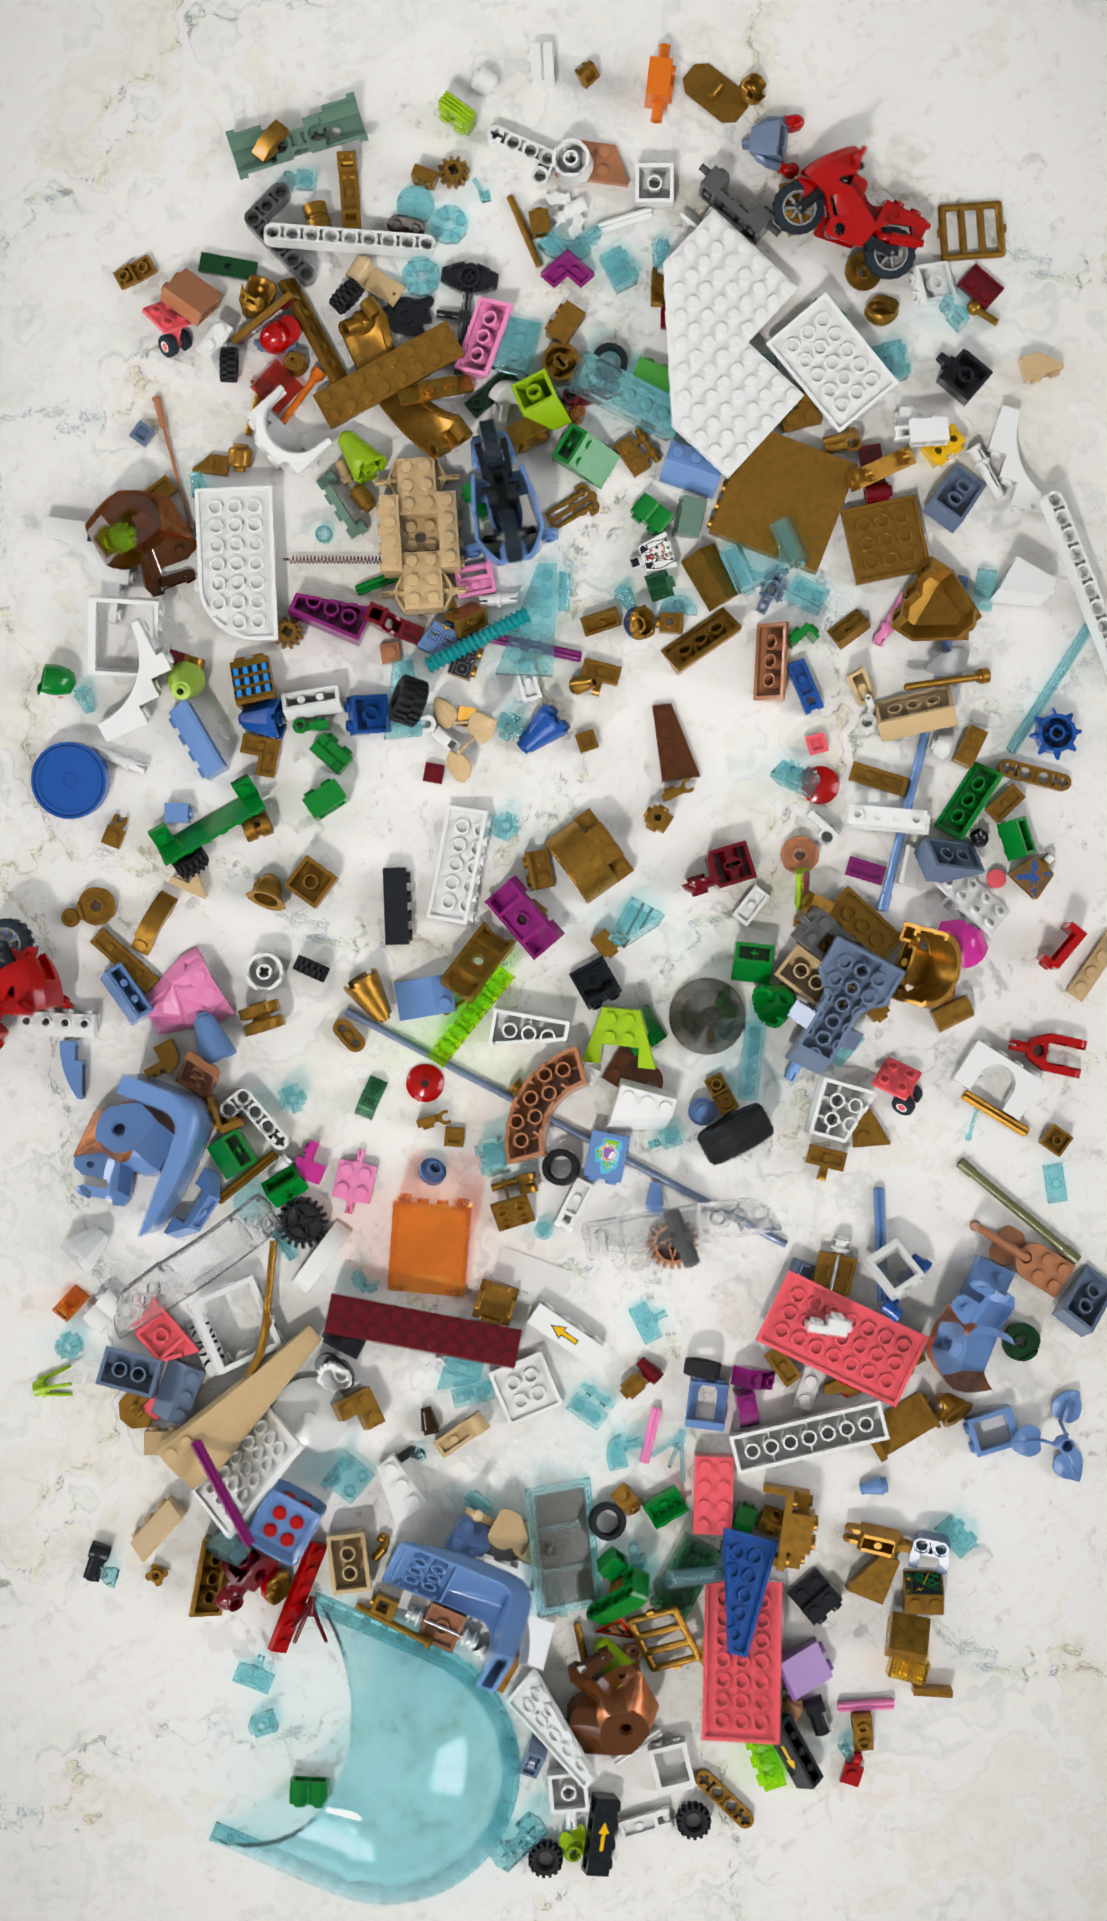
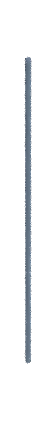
M347 1008L345 1011V1015L499 1097L511 1103L513 1102L515 1097L505 1090L350 1008ZM552 1116L550 1124L588 1144L590 1143L591 1136ZM626 1156L625 1163L772 1242L784 1248L786 1247L787 1240Z

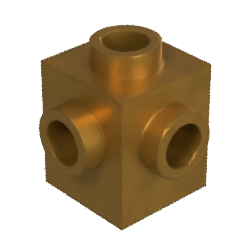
M654 804L653 808L649 806L643 815L646 818L644 820L646 823L645 827L654 833L657 830L662 834L674 816L669 814V809L661 804L658 806ZM658 815L660 817V821H656L654 819V816Z
M765 1504L759 1513L760 1516L756 1530L769 1536L778 1537L782 1528L784 1511Z

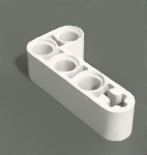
M493 125L488 129L487 140L489 146L533 166L531 174L532 185L536 189H544L548 185L555 169L552 162L547 164L543 160L547 157L552 159L553 150L498 125ZM511 142L518 144L515 148H511L508 145ZM534 150L535 154L529 156L526 154V151ZM537 175H543L545 179L542 181H538L535 179V177Z
M241 1088L220 1105L219 1112L224 1118L234 1117L240 1111H243L275 1149L282 1150L289 1146L291 1141L289 1134L250 1089ZM242 1091L248 1094L246 1102H242L239 1099V1094ZM226 1104H231L234 1108L231 1115L227 1114L224 1110ZM254 1106L259 1107L261 1110V1114L258 1117L252 1115L251 1110ZM266 1121L273 1123L272 1131L265 1130L264 1123ZM278 1129L280 1132L276 1134L280 1138H285V1140L283 1141L285 1145L277 1144V1141L279 1139L276 1137V1135H274L273 1137H271L270 1135L275 1133Z

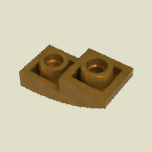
M278 120L273 121L258 139L252 154L265 164L278 152L276 146L290 134L288 128Z
M146 254L132 264L127 263L113 272V275L120 288L125 290L158 273V270L151 257Z
M721 1072L704 1081L722 1116L740 1108Z

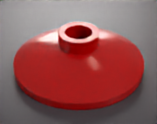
M421 1064L409 1072L406 1079V1088L410 1096L415 1100L430 1102L438 1098L442 1093L444 1078L440 1070L435 1066ZM422 1080L428 1081L427 1087L421 1085Z

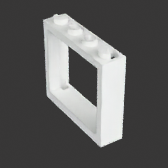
M90 595L88 597L87 674L137 677L139 668L98 666L99 602L154 605L153 638L158 644L159 649L157 650L159 652L163 650V642H160V635H163L164 630L163 623H160V615L164 614V604H161V598Z
M252 1275L186 1304L216 1375L220 1376L252 1361L256 1351L224 1366L198 1306L248 1283L263 1316L264 1295L261 1296L258 1289L260 1288L259 1281L256 1277L253 1278ZM272 1313V1325L269 1329V1334L273 1343L266 1346L265 1354L283 1346L281 1343L283 1337L280 1331L275 1329L274 1323L276 1322Z

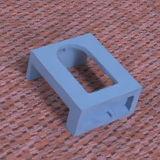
M698 1377L690 1378L685 1427L724 1432L727 1394L730 1387L725 1379L719 1378L711 1381ZM702 1385L713 1386L717 1389L714 1420L695 1417L698 1392Z

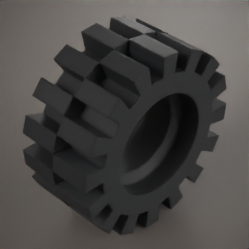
M350 278L344 284H341L339 289L335 290V293L329 299V304L339 314H345L347 310L349 311L360 300L359 298L362 297L364 289L353 278Z
M221 347L219 357L220 381L237 383L239 376L238 348Z
M200 846L193 853L181 857L172 865L181 878L186 877L187 879L190 876L195 877L196 873L199 875L201 870L204 871L206 869L204 866L209 864V857L202 846Z
M298 955L292 968L323 983L330 968L302 955Z
M687 1801L686 1805L683 1803L681 1805L682 1808L677 1810L676 1824L678 1831L689 1840L690 1838L697 1840V1837L702 1839L703 1835H707L708 1829L710 1830L711 1828L710 1812L701 1802L698 1804L697 1801H694V1803ZM690 1814L700 1816L701 1822L698 1826L690 1827L686 1823V1819Z
M544 1838L543 1841L537 1840L536 1844H532L528 1855V1864L531 1867L532 1873L535 1872L538 1877L542 1875V1878H545V1876L551 1878L552 1874H558V1870L560 1871L561 1865H563V1853L556 1841L553 1843L552 1839L546 1841V1838ZM542 1852L552 1854L553 1861L549 1865H543L539 1862L538 1856Z

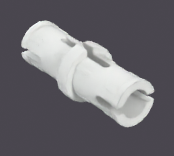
M496 592L493 595H479V601L488 600L480 602V605L485 607L519 604V599H510L518 597V592L505 594Z

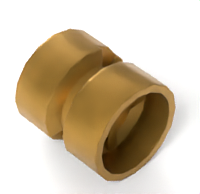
M312 201L302 206L304 218L308 220L306 225L332 227L330 217L327 216L326 201Z
M266 810L255 815V817L248 818L241 824L248 842L259 839L260 835L266 837L274 834V829Z

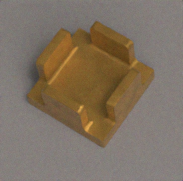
M482 1278L472 1316L490 1324H501L509 1327L519 1289Z

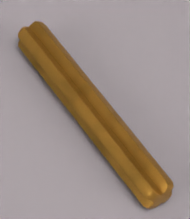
M965 1090L961 1099L1022 1137L1028 1134L1030 1130L1028 1126L971 1091Z
M274 1150L268 1152L220 1192V1201L218 1203L223 1204L273 1163L279 1157Z

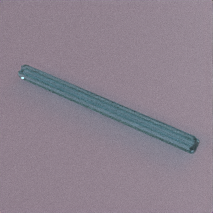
M1086 623L1006 748L1008 752L1012 754L1017 753L1036 722L1034 717L1040 716L1091 634Z

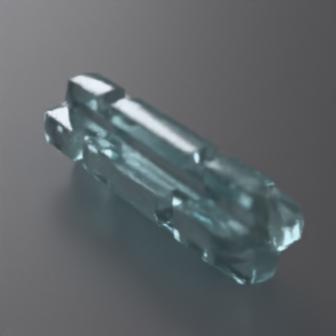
M275 1226L269 1230V1234L275 1239L274 1241H278L277 1245L286 1254L285 1257L288 1261H292L297 1257V1253L294 1249H291V1245L287 1244V1239L282 1240L281 1237L283 1235L278 1233L279 1228Z

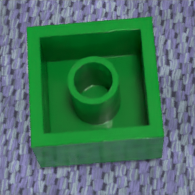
M328 778L320 783V788L317 790L311 789L304 794L305 798L302 801L316 821H320L350 801L335 779L331 780Z

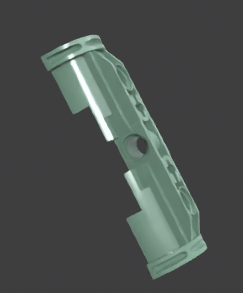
M354 91L345 94L346 98L321 105L322 112L301 118L304 127L289 131L290 134L276 146L279 149L278 146L282 145L285 148L284 152L280 153L278 151L265 164L252 154L255 144L265 131L261 129L260 125L239 132H234L233 129L226 131L225 133L240 180L249 178L248 174L293 160L295 156L311 151L316 153L358 139L360 143L368 141L369 139L360 116ZM333 128H339L341 134L333 137L330 131ZM324 131H327V135H328V138H329V139H327V140H326V136H324V135H325ZM315 134L319 135L320 141H316V139H314Z

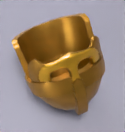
M251 275L249 277L245 290L241 284L239 302L243 316L247 319H250V317L255 318L273 304L278 292L277 285L259 275Z

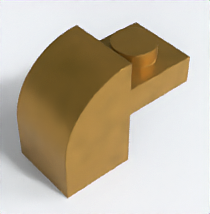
M170 1038L153 1047L160 1062L144 1070L147 1077L153 1076V1078H156L164 1073L163 1069L169 1075L178 1068L181 1059L180 1051L173 1038Z

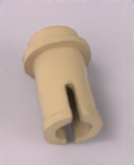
M345 459L336 462L335 467L340 475V482L344 486L352 484L354 479Z

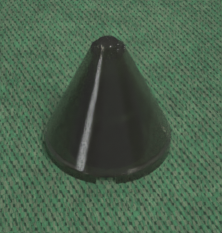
M700 978L685 984L678 990L670 1004L669 1024L674 1037L682 1046L698 1054H716L728 1049L738 1040L745 1025L746 1014L741 997L733 987L718 979Z

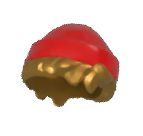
M276 1566L260 1585L262 1597L271 1605H277L288 1596L291 1588L290 1573L288 1569Z

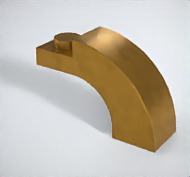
M163 890L160 891L142 918L134 934L135 938L131 948L146 956L151 953L162 927L174 911L178 902L177 898Z

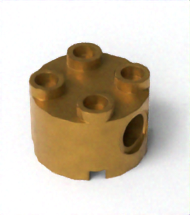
M556 342L544 351L542 369H546L555 386L567 385L572 383L579 374L580 356L572 345Z

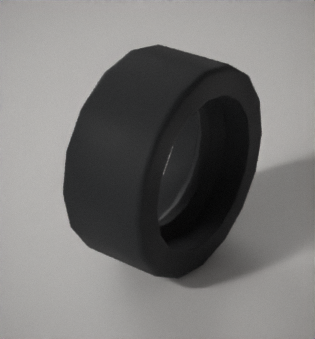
M608 342L596 348L592 355V369L599 379L612 382L620 379L625 374L628 357L620 345ZM612 351L620 357L621 366L616 372L606 373L599 367L598 361L604 352Z
M558 1148L550 1151L548 1156L543 1159L542 1172L547 1181L559 1186L570 1185L580 1174V1162L574 1153ZM559 1156L567 1157L572 1165L569 1175L562 1179L556 1178L551 1173V1163Z
M687 1357L685 1358L683 1373L693 1377L715 1380L720 1378L722 1364L709 1359Z
M602 1502L594 1506L590 1511L588 1526L591 1532L601 1540H615L625 1530L626 1516L622 1509L614 1503ZM604 1510H611L618 1517L617 1526L611 1532L605 1533L598 1529L596 1524L597 1517Z

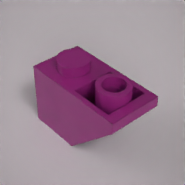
M734 1365L730 1384L745 1389L772 1390L775 1371L747 1365Z

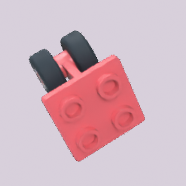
M162 301L142 309V313L164 333V335L159 337L158 345L165 357L176 356L180 347L183 351H186L192 346L191 336L184 329V327L192 325L187 319Z
M891 1057L886 1058L872 1081L873 1086L895 1096L892 1100V1107L901 1115L907 1116L912 1114L915 1109V1102L918 1103L923 1096L921 1088L916 1085L922 1072Z

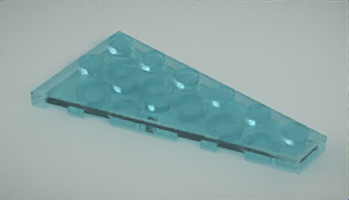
M557 563L537 564L521 606L528 612L531 622H526L524 626L520 625L519 629L516 627L514 628L515 631H511L495 675L553 677Z

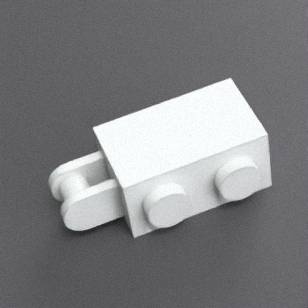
M934 415L932 418L915 416L909 419L908 425L895 426L893 428V431L896 432L894 442H909V448L943 446L949 443L948 417H943V415ZM903 432H908L909 436H904Z

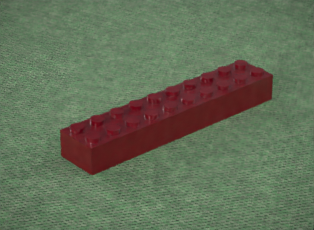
M331 1293L324 1327L325 1334L512 1370L515 1369L522 1332L520 1329Z

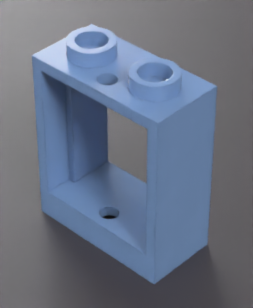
M1008 1404L964 1417L965 1423H962L965 1434L970 1436L971 1441L968 1442L970 1451L975 1453L977 1457L1011 1448L1010 1441L1018 1430L1012 1408ZM1003 1415L1010 1440L980 1449L973 1423Z

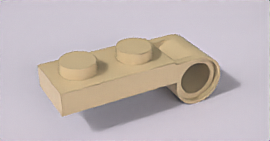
M478 1410L433 1441V1444L442 1457L445 1458L475 1436L485 1432L490 1425L480 1410Z

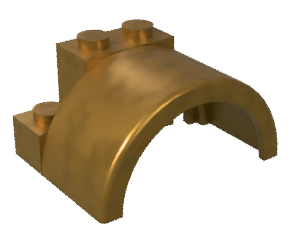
M590 808L544 841L546 848L564 869L587 904L634 871L623 855V851ZM609 864L612 865L613 871H612L611 868L608 866Z
M904 922L899 940L903 941L895 966L903 969L906 973L890 999L923 1008L938 1007L950 997L958 983L962 966L960 946L957 940L949 933ZM923 941L926 943L927 950L919 947ZM906 985L914 987L911 990L906 991Z

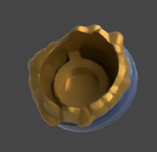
M646 605L630 608L623 619L625 631L631 638L636 640L647 639L654 635L655 625L652 610L647 608Z

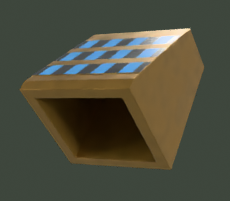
M264 653L252 655L253 658L245 659V657L235 658L234 662L229 663L236 706L241 710L268 699L278 698L270 659Z

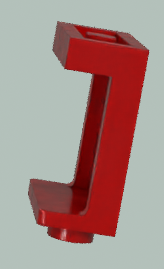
M1073 921L1065 922L1060 929L1068 937L1051 958L1046 954L1036 957L1039 960L1038 964L1043 969L1058 970L1087 935Z

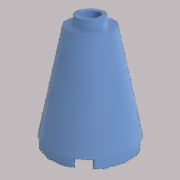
M207 1011L196 1014L197 1018L194 1019L198 1053L204 1061L212 1064L237 1053L235 1046L212 1013L208 1014Z

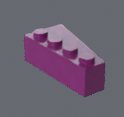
M295 593L288 609L290 617L356 646H360L369 626L364 621L368 605L362 606L357 603H345L339 600H329Z

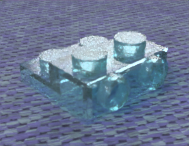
M899 339L871 347L898 382L908 379V374H911L910 362L905 360V355H907L906 343L902 344V340Z

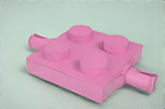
M357 1149L356 1160L339 1159L332 1196L347 1201L344 1213L352 1214L354 1203L370 1204L378 1166L369 1165L363 1161L366 1151L364 1149Z

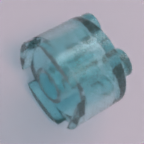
M502 1135L479 1140L477 1146H475L476 1156L480 1157L482 1163L480 1165L482 1176L486 1175L490 1178L511 1172V1167H507L504 1142L500 1140L503 1138Z

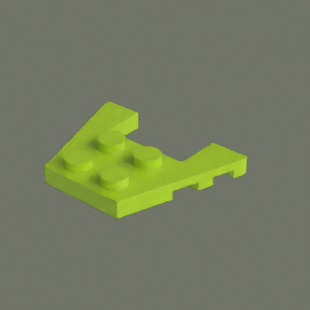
M613 1006L602 1007L583 1061L592 1063L602 1062V1044L639 1048L638 1068L655 1070L657 1064L652 1054L653 1049L649 1043L648 1031L642 1010Z

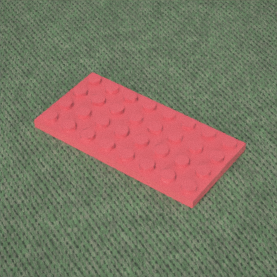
M789 1269L755 1338L756 1341L894 1407L897 1406L929 1339L928 1336L897 1321L894 1322L888 1317ZM831 1312L842 1313L845 1318H849L852 1321L851 1332H847V1337L808 1332L804 1327L805 1319H810V1316L822 1318L824 1321L825 1314H831Z
M705 1579L702 1740L780 1745L783 1582L767 1583L748 1657L745 1658L727 1652L725 1580Z

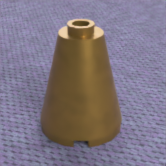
M371 968V973L363 972L347 983L349 987L344 986L343 989L375 1022L380 1021V1023H383L390 1018L392 1011L379 973L376 968Z

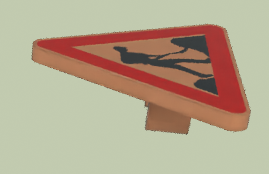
M623 1617L605 1626L601 1625L595 1628L596 1633L634 1639Z

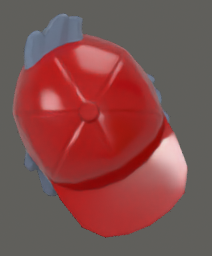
M285 315L276 321L268 323L261 330L259 339H254L253 344L257 346L259 351L273 355L290 352L291 349H296L297 340L301 335L300 325L293 316Z

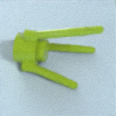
M68 1364L45 1376L38 1377V1381H34L32 1384L35 1397L72 1396L71 1392H51L52 1389L71 1386L72 1382L51 1385L49 1380L46 1381L71 1368V1365Z

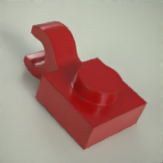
M853 1752L851 1762H844L839 1778L840 1782L859 1787L864 1771L863 1766H860L863 1759L862 1752Z

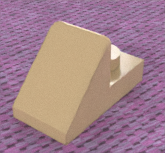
M863 666L846 675L845 683L851 688L856 703L859 706L866 703L864 697L867 694L872 695L873 699L876 698Z
M196 873L189 883H187L188 878H181L179 874L177 877L171 876L168 883L201 898H207L200 874Z

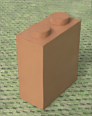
M185 268L180 273L177 272L170 282L166 281L163 284L160 300L197 327L219 308L223 294Z

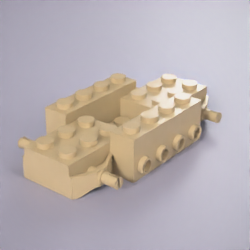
M431 457L396 459L388 477L375 478V487L387 486L393 494L378 495L379 505H376L377 517H380V524H377L378 536L381 535V543H378L379 554H382L380 573H384L385 578H399L395 590L381 591L382 599L393 598L396 600L404 615L446 613L455 594H466V586H452L446 576L462 574L461 568H465L464 556H460V549L464 548L463 537H459V530H463L462 518L458 519V512L461 511V500H457L456 491H444L448 482L459 481V473H445L439 461ZM423 533L426 535V540L418 542L415 539L416 536Z

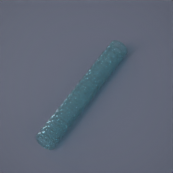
M724 1564L667 1571L664 1576L666 1587L673 1589L725 1582Z

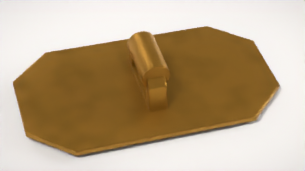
M709 63L694 64L683 78L685 94L721 123L737 122L748 109V104L740 97L739 87Z

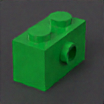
M1026 816L997 825L998 835L1001 838L1008 861L1037 852Z
M294 1163L261 1183L266 1197L276 1208L309 1189L306 1180L301 1177Z

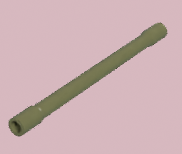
M961 1158L956 1164L957 1168L976 1181L1060 1251L1071 1263L1075 1265L1082 1256L1061 1241L977 1171L966 1159Z

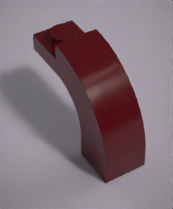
M372 601L364 616V621L372 627L415 646L418 645L425 630L424 627L407 621L390 612L389 608Z

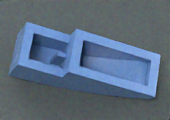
M60 1041V1056L66 1079L77 1099H85L86 1060H78L79 1041Z

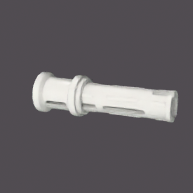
M979 443L967 450L966 453L970 454L975 463L974 468L979 469L996 501L1004 497L1006 493L989 464L990 458L986 457L981 448L983 446L982 443Z

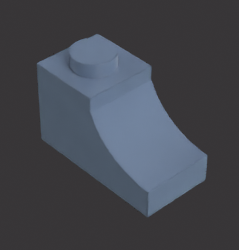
M532 1733L528 1741L518 1773L536 1779L546 1759L548 1749L534 1733Z

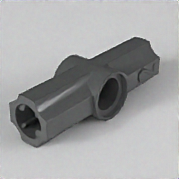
M673 1208L663 1213L670 1231L672 1243L675 1249L678 1250L684 1268L696 1266L700 1263V1258L693 1245L694 1241L688 1226L686 1227L679 1208Z

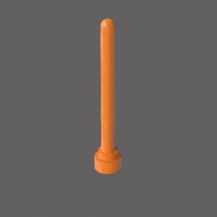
M314 366L311 369L310 379L279 419L284 425L313 386L323 381L326 377V374L318 367Z

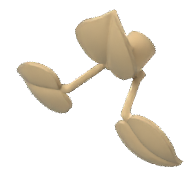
M435 697L433 700V713L437 723L446 729L451 728L453 723L468 724L467 731L470 735H473L457 753L451 751L446 758L447 767L451 775L459 782L465 783L471 776L472 765L465 755H461L462 751L474 739L479 743L488 742L495 732L498 719L476 711L470 714L468 720L458 721L456 720L458 712L454 705L444 698Z

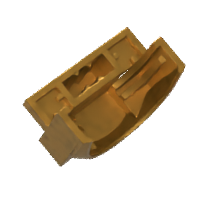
M764 1482L763 1492L786 1497L779 1552L775 1553L772 1565L776 1566L778 1571H784L785 1567L800 1570V1564L805 1562V1555L810 1556L811 1550H815L816 1535L813 1534V1531H817L819 1519L818 1515H815V1509L810 1508L812 1507L813 1495H810V1489Z

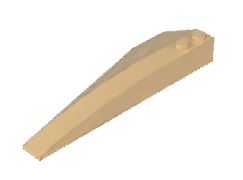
M308 1325L265 1359L253 1374L245 1375L157 1445V1454L173 1472L194 1490L208 1477L191 1444L200 1439L216 1469L219 1470L223 1467L321 1342V1337L311 1325Z

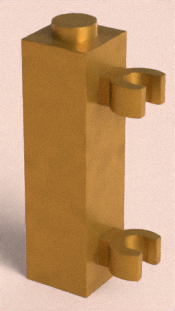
M908 445L845 474L847 486L854 492L915 464L916 461L911 448Z

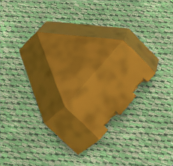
M930 556L915 572L918 576L913 584H908L901 596L904 600L900 607L894 608L891 614L890 627L911 641L969 640V631L975 628L976 621L982 615L954 570L933 556Z

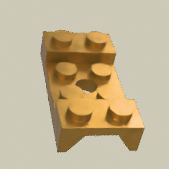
M483 921L441 976L440 984L470 1004H473L482 992L484 985L502 961L504 962L512 952L516 941L513 939L504 940L499 937ZM479 957L483 960V963L475 964L473 959Z

